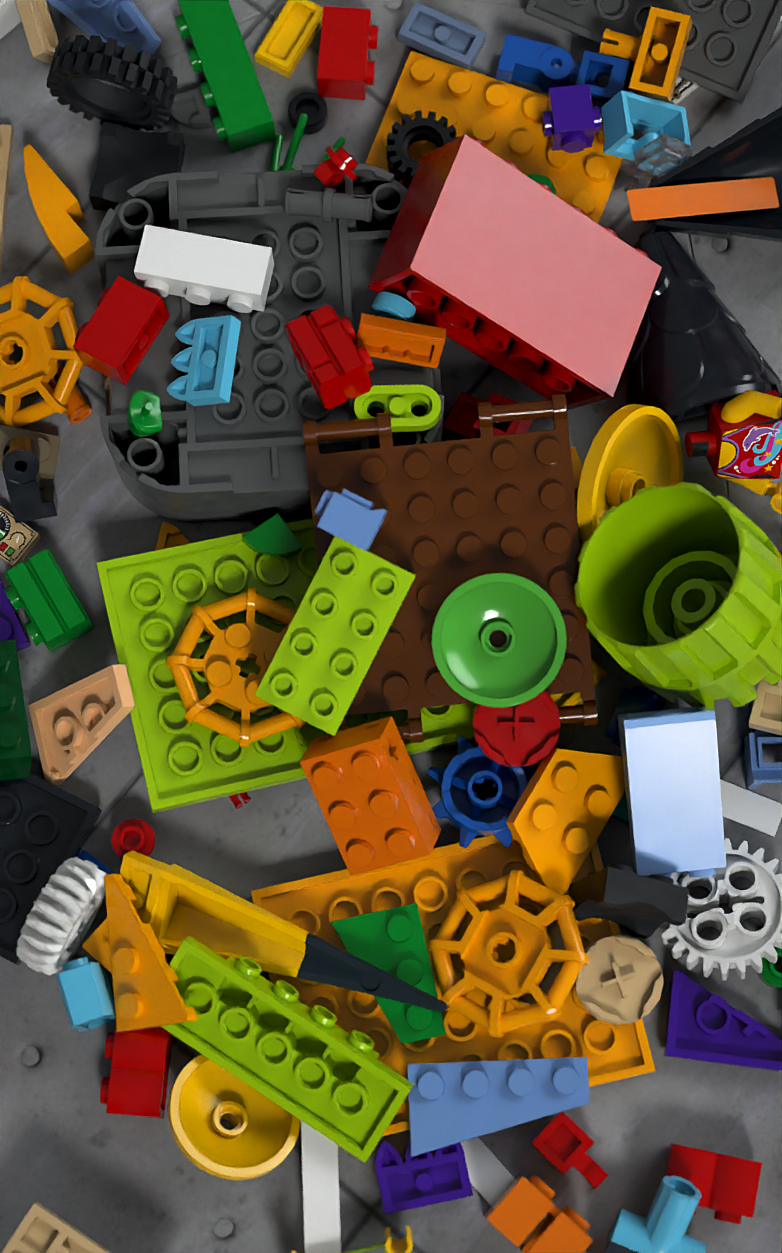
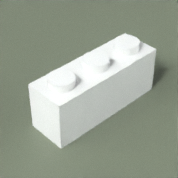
M145 224L134 274L138 286L160 297H167L168 294L185 297L187 301L198 305H208L210 302L225 304L236 312L250 313L252 310L264 312L274 268V260L271 247Z

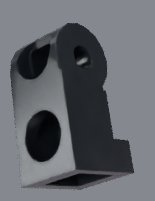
M25 436L12 438L6 443L3 451L2 469L15 522L20 523L57 516L58 498L55 486L43 488L39 473L40 448L33 439Z

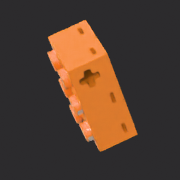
M392 716L338 731L335 736L328 734L313 739L299 762L351 876L431 854L441 828Z

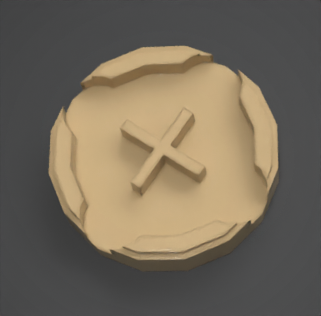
M624 935L604 937L589 945L585 950V953L589 955L588 965L582 967L574 982L576 996L584 1009L597 1020L613 1025L634 1023L648 1015L660 1000L664 983L660 964L653 951L640 940Z

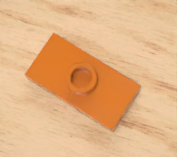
M361 313L356 334L357 340H355L354 345L356 348L365 346L370 357L437 369L446 339V329Z

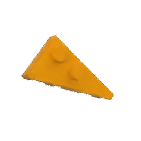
M121 874L104 875L117 1032L198 1021L194 1007H186L175 986L179 979L174 969L167 964L165 952L149 923H142L132 904L137 899L130 886L124 882Z

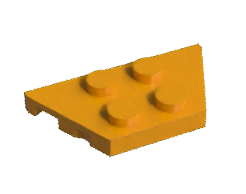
M552 748L550 753L541 761L506 820L513 838L522 846L523 857L530 870L536 872L543 886L562 896L565 895L625 792L621 756Z

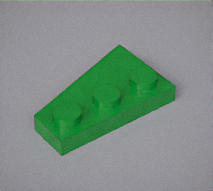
M417 903L331 922L348 953L438 998ZM374 996L402 1045L446 1035L441 1012Z

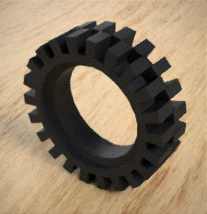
M76 35L75 40L67 37L64 39V42L60 41L58 43L46 85L47 88H50L49 93L52 97H58L57 102L61 105H70L69 110L75 114L81 111L84 112L83 118L92 121L95 117L100 119L101 125H103V122H111L123 127L128 125L131 129L141 131V127L146 131H152L154 126L159 129L163 127L164 123L167 124L176 95L178 80L176 76H172L173 71L170 67H163L164 62L159 58L150 60L151 53L144 49L139 53L135 52V45L126 42L125 47L117 45V39L108 37L107 43H105L97 35H91L90 40L84 35ZM99 80L109 81L127 89L115 87Z

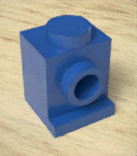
M585 50L582 62L577 61L575 63L571 84H590L591 99L607 103L621 90L630 91L629 85L634 66L631 60ZM601 76H609V82L606 87L601 88L597 86V80Z

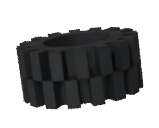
M415 111V119L411 120L409 115L406 114L402 116L401 125L396 121L392 126V133H388L386 145L387 166L389 172L393 171L395 180L399 182L403 179V186L409 189L419 162L413 161L407 154V149L413 142L420 140L430 141L437 148H440L459 138L456 137L455 127L453 125L448 127V119L444 116L439 121H436V113L431 111L428 113V118H422V111Z

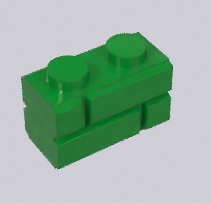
M49 549L39 552L30 557L28 561L22 562L6 571L5 576L10 586L4 588V591L16 611L22 607L25 609L30 621L26 622L24 626L36 646L44 643L50 652H54L70 643L71 640L79 638L94 628Z

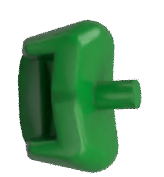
M137 390L130 398L127 421L131 432L135 436L147 437L162 430L160 397L147 390Z

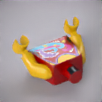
M746 390L730 401L713 405L709 409L707 430L686 433V453L689 458L706 456L716 477L741 485L761 496L765 494L772 496L770 499L772 509L782 514V481L777 485L772 483L773 479H779L782 464V398L779 397L776 390L763 393Z

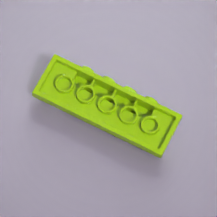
M191 936L186 937L169 966L174 969L179 979L175 986L186 1007H194L198 1021L161 1027L366 1163L413 1088L414 1083L377 1060L380 1054L373 1050L375 1043L369 1036L358 1030H352L350 1034L335 1025L337 1021L336 1016L325 1007L314 1005L311 1009L297 1000L299 992L292 985L281 980L273 984L260 975L262 972L261 966L254 960L245 956H239L238 959L230 956L226 960Z

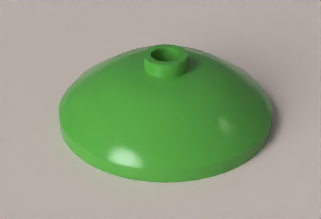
M508 573L484 574L458 586L441 605L432 631L433 655L442 677L462 697L476 704L488 707L515 706L539 695L551 684L558 674L566 651V628L556 603L545 590L534 582ZM501 630L505 633L506 641L502 646L496 647L490 643L489 637L493 631Z

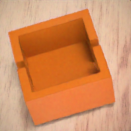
M533 1174L528 1180L524 1176L518 1175L483 1215L516 1247H519L548 1213L550 1216L522 1247L521 1251L523 1253H584L594 1241L585 1233L591 1225L571 1207L566 1205L562 1211L550 1201L556 1193Z

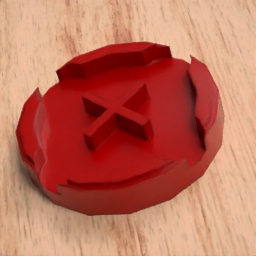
M546 690L531 700L515 706L488 707L476 704L472 720L475 740L484 754L500 765L514 767L533 765L546 757L558 741L561 724L558 707Z

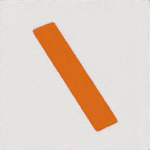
M773 177L632 189L627 191L633 221L779 207Z

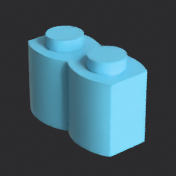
M88 957L63 964V972L55 977L71 1029L83 1032L116 1021L114 994L106 968L100 966L97 962L89 961Z

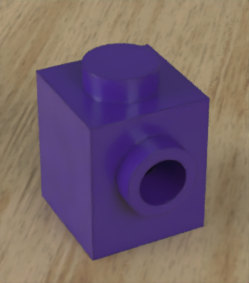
M590 84L549 88L547 111L542 112L541 121L543 136H550L552 151L563 150L567 153H575L592 147L594 133L601 131V115L599 106L592 107Z

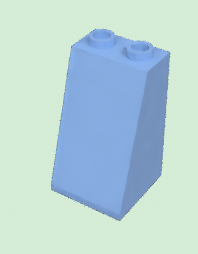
M693 706L617 714L634 872L645 877L648 875H663L672 878L671 873L689 871V877L695 878L715 875V868L726 867L715 711L707 706Z

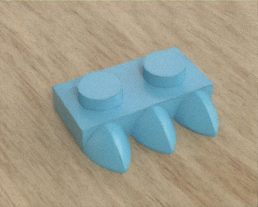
M232 315L201 318L187 322L175 332V336L181 342L192 345V347L182 350L171 360L172 365L176 369L188 373L174 380L167 387V391L172 397L186 401L193 406L230 402L241 321Z

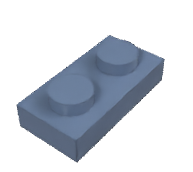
M415 2L398 33V41L443 62L471 70L486 42L487 33L419 2Z

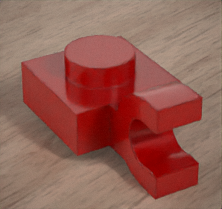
M563 1111L531 1142V1145L563 1176L573 1166L594 1189L608 1176L586 1153L595 1142Z

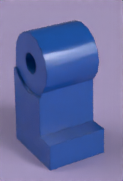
M506 34L497 67L496 79L509 84L512 83V80L537 85L542 91L548 93L549 88L564 87L570 84L574 61L571 54L562 48Z

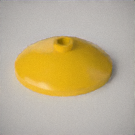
M203 1054L194 1058L183 1068L176 1078L169 1095L168 1120L177 1145L193 1164L216 1177L229 1180H248L269 1173L288 1156L299 1134L300 1119ZM220 1120H228L232 1124V1129L227 1130L223 1128Z

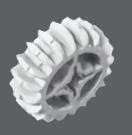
M77 857L70 858L63 865L59 866L56 873L51 875L46 886L42 888L41 894L34 902L30 913L26 916L27 920L17 940V956L19 959L25 962L31 969L37 972L41 971L49 976L59 972L62 969V965L67 963L71 956L75 955L77 948L83 943L84 937L91 929L94 919L98 916L97 913L103 904L105 896L104 875L107 874L90 861H83Z

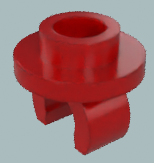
M329 145L325 151L331 158L322 162L313 172L323 185H326L328 188H336L342 182L345 175L352 181L358 178L353 171L358 166V163L342 146L335 151Z
M132 818L124 820L117 825L113 831L111 842L114 852L123 860L124 854L130 851L149 856L154 850L156 838L153 829L148 823L141 819Z

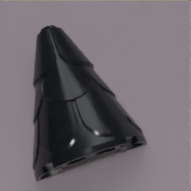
M782 107L762 119H756L715 147H706L648 185V188L773 177L779 207L647 220V224L655 222L656 228L675 233L727 239L731 235L782 242Z
M653 228L643 232L633 247L644 251L650 260L662 268L626 362V371L628 372L626 406L641 404L657 407L665 411L673 422H678L708 414L709 409L713 405L728 402L746 390L762 393L776 390L779 397L782 398V381L746 336V330L715 294L716 288L674 235L671 232L662 231L661 228Z

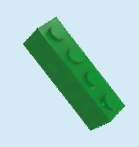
M177 0L180 14L174 16L181 40L188 38L192 48L186 50L193 73L201 71L204 82L199 84L206 107L213 105L217 117L211 119L218 141L226 139L230 153H234L274 140L276 137L274 121L229 1Z

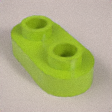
M375 385L371 387L369 392L356 397L354 401L356 420L377 418L368 414L372 407H380L384 412H390L392 432H421L429 430L436 425L441 415L440 397L434 389L426 385ZM416 406H423L426 408L427 413L423 416H416L411 410Z

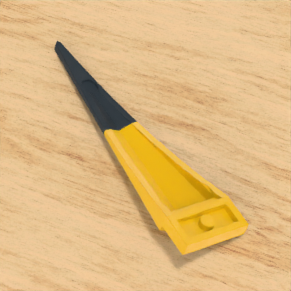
M130 851L123 856L120 874L124 882L130 886L137 899L132 904L142 923L150 924L166 954L175 955L183 940L191 936L226 960L230 956L238 959L239 956L248 957L258 963L262 971L358 991L436 1012H443L449 1008L442 1000L175 863L168 865L135 851Z

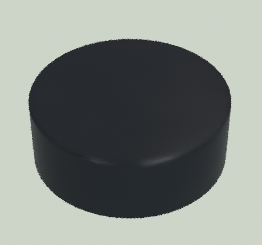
M303 92L292 98L288 106V117L293 129L296 128L299 117L303 113L308 116L303 134H315L325 127L328 120V108L325 100L320 95L313 92Z

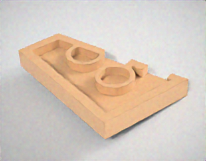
M125 664L111 665L28 705L45 781L55 786H60L135 707Z

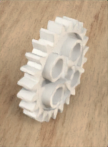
M725 838L726 867L715 868V875L695 878L689 877V871L671 873V877L674 880L673 884L689 888V890L696 886H702L707 888L710 894L704 899H695L689 895L685 924L675 926L663 923L658 928L667 929L661 935L664 945L676 942L672 949V957L674 959L684 954L688 955L686 962L688 970H691L700 962L703 964L704 977H708L713 968H719L722 980H726L729 969L735 968L739 977L745 979L746 966L751 965L755 971L761 973L763 968L762 958L764 957L775 964L778 954L774 946L782 949V873L775 875L779 866L777 858L766 864L763 862L764 849L762 847L751 855L748 854L747 841H743L738 850H732L730 839ZM738 877H745L752 881L754 885L747 890H738L731 885V882ZM761 898L764 900V903L759 904L754 901ZM727 903L729 909H732V913L724 914L723 909L719 908V904ZM689 913L697 915L693 919L687 917ZM747 918H757L765 926L761 930L751 932L742 927L741 923ZM704 927H714L721 932V935L713 941H707L702 939L698 932Z

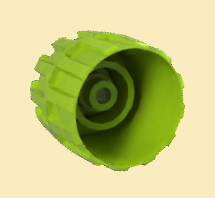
M680 482L674 486L657 487L654 484L637 490L636 495L617 507L612 506L599 519L600 524L590 539L583 543L577 559L580 566L578 581L574 585L576 605L588 619L587 629L623 669L672 703H674L677 696L691 707L707 706L714 710V700L728 698L734 707L743 706L758 698L754 686L762 679L771 685L781 680L782 555L767 535L749 517L721 495L714 497L699 484Z

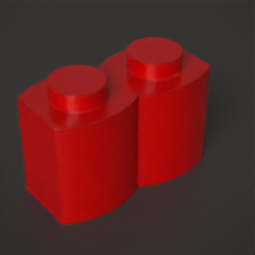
M116 1026L115 1032H108L105 1058L112 1059L110 1077H103L100 1088V1104H106V1113L164 1119L173 1034L161 1026L117 1032Z
M670 1143L664 1177L678 1176L691 1182L700 1190L702 1195L697 1206L714 1209V1219L741 1224L742 1216L753 1218L762 1163Z

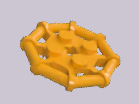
M16 276L13 282L0 287V305L11 301V309L0 314V392L6 396L5 407L0 405V423L5 426L22 429L23 426L52 414H63L69 408L67 404L84 364L73 348L78 331L73 313L75 304L69 297L62 298L30 282L27 276ZM29 299L45 307L48 311L41 318L26 312L27 300ZM58 321L67 350H58L51 328ZM15 343L23 349V356L19 362L9 359V354L14 352L13 345ZM67 360L57 385L53 390L48 382L57 373V361ZM38 391L44 398L43 401L20 409L21 397Z
M247 588V592L202 607L199 605L193 607L190 610L192 615L172 655L166 657V668L171 670L186 711L184 718L190 724L196 722L239 742V747H248L251 742L294 727L301 729L306 724L305 721L278 707L277 709L282 714L250 724L251 713L266 706H274L254 695L297 611L257 593L256 588ZM246 610V620L244 623L232 624L228 628L220 630L213 622L214 620ZM255 611L286 624L287 627L279 634L255 623ZM203 630H205L213 640L204 658H190ZM248 657L256 660L255 666L260 669V672L258 674L250 673L247 678L240 676L241 668L236 663L239 660L245 661ZM190 671H201L204 678H206L210 694L202 700L199 699ZM216 702L241 713L240 724L209 709Z
M512 870L510 875L466 890L461 887L455 892L457 896L435 938L428 941L427 950L432 952L442 994L440 1000L449 1006L447 1010H453L487 1029L491 1037H502L505 1032L548 1018L552 1020L558 1018L561 1015L559 1009L582 967L587 966L589 962V955L584 952L573 912L575 905L573 899L569 895L562 896L526 877L521 870ZM506 895L505 904L499 905V909L481 911L478 906L480 903ZM524 895L547 908L535 916L519 907L520 897ZM470 913L473 919L460 942L453 941L466 916ZM556 919L565 950L552 949L553 944L548 934L547 926ZM510 941H514L513 950L516 952L511 960L507 959L505 963H499L501 955L496 952L500 944L507 946ZM453 953L460 955L466 969H463L465 977L458 983L450 956ZM551 963H564L547 995H545L539 985ZM477 987L491 995V1010L467 998V994ZM528 993H531L538 1002L505 1013L506 1001L509 999L523 998Z

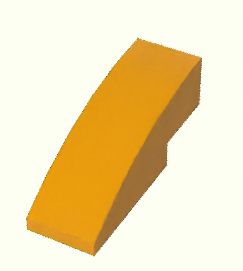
M28 144L23 148L24 169L33 206L43 232L56 257L69 275H72L95 257L90 239L77 225V223L84 219L78 200L36 150Z

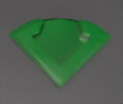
M278 513L243 536V542L251 550L259 554L290 557L301 552L303 548Z

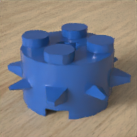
M462 736L457 739L458 755L452 759L448 767H430L428 770V774L442 785L441 800L432 808L436 818H447L453 827L460 830V846L466 848L475 837L481 838L493 835L507 848L512 845L511 832L506 824V820L536 772L538 765L523 767L500 765L486 756L480 746L475 748ZM483 784H488L492 787L490 793L496 796L494 798L487 797L483 801L478 799L477 793L472 790L473 788L481 789Z

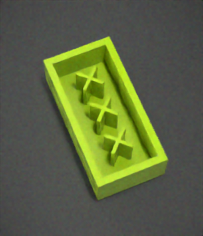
M335 536L254 696L335 736L416 575L368 550L365 551Z

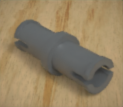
M325 188L324 192L287 189L285 198L286 216L323 217V222H333L334 218L371 222L373 194L336 193L335 188Z

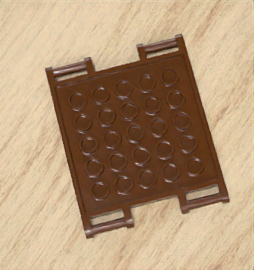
M565 393L551 395L549 400L492 406L490 401L478 402L480 438L393 446L390 412L377 413V418L317 424L316 420L302 421L318 568L335 535L317 527L321 518L314 515V512L326 490L331 493L335 491L341 495L343 489H346L373 503L372 510L385 509L388 511L369 551L416 575L337 732L349 729L347 715L407 709L408 722L395 723L402 740L410 739L411 743L424 742L421 708L474 703L454 691L442 677L433 655L432 631L436 615L449 594L464 582L490 573H508L526 578L545 590L556 603L566 628V651L558 674L545 690L550 695L580 692L581 705L558 707L561 724L584 722V726L598 725L589 631L586 627L587 617L576 605L574 585L578 581L580 566L577 559L581 550ZM553 417L554 430L494 436L493 423ZM379 435L380 448L320 454L319 441ZM495 630L490 634L489 641L493 646H502L506 641V635L501 630Z

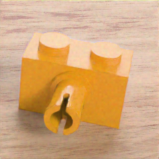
M651 6L644 34H641L640 38L606 28L602 37L604 41L618 45L601 42L599 54L631 60L634 70L629 85L630 91L637 95L664 100L670 103L692 26L691 16Z

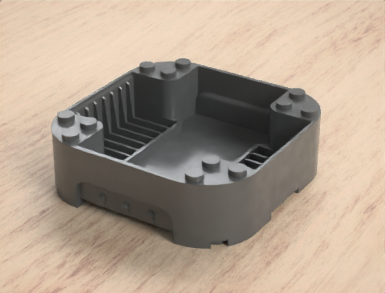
M358 163V166L353 170L358 178L352 181L345 175L342 182L335 188L336 193L373 194L371 222L334 218L333 222H323V217L286 216L285 198L288 188L321 192L328 188L313 173L320 164L302 165V170L219 175L218 170L163 174L133 186L127 190L128 196L114 210L111 208L108 210L100 225L95 244V257L101 274L102 292L106 288L111 287L118 276L138 285L134 269L145 224L271 247L274 260V268L264 312L252 310L250 313H241L231 310L225 304L210 302L208 305H198L187 301L185 297L168 294L167 297H162L170 317L127 385L125 386L105 375L106 415L100 416L103 437L124 485L139 503L160 516L181 522L271 518L277 513L280 517L312 516L302 421L316 420V423L320 424L356 420L354 415L355 398L349 397L345 403L329 410L324 408L291 349L285 327L290 321L304 315L308 317L310 312L330 305L335 310L339 319L344 316L348 317L355 334H357L361 313L374 315L371 306L377 293L368 288V284L408 191L407 188L395 180L394 174L375 166ZM232 315L241 321L230 402L193 406L186 401L172 397L168 393L167 387L174 380L188 373L176 369L172 365L171 360L182 350L192 347V345L181 342L175 336V332L187 322L195 319ZM415 316L412 320L413 323L428 325ZM371 357L374 365V370L369 372L372 386L426 385L434 389L441 400V415L435 426L421 432H392L393 446L442 442L444 395H442L440 361L438 368L435 369ZM137 390H147L160 397L162 430L151 436L137 437L128 426L127 413L132 394ZM416 406L411 412L416 416H423L427 413V410L423 406ZM372 407L368 414L372 417H377V413L384 411L380 407ZM379 435L319 441L320 454L380 448Z

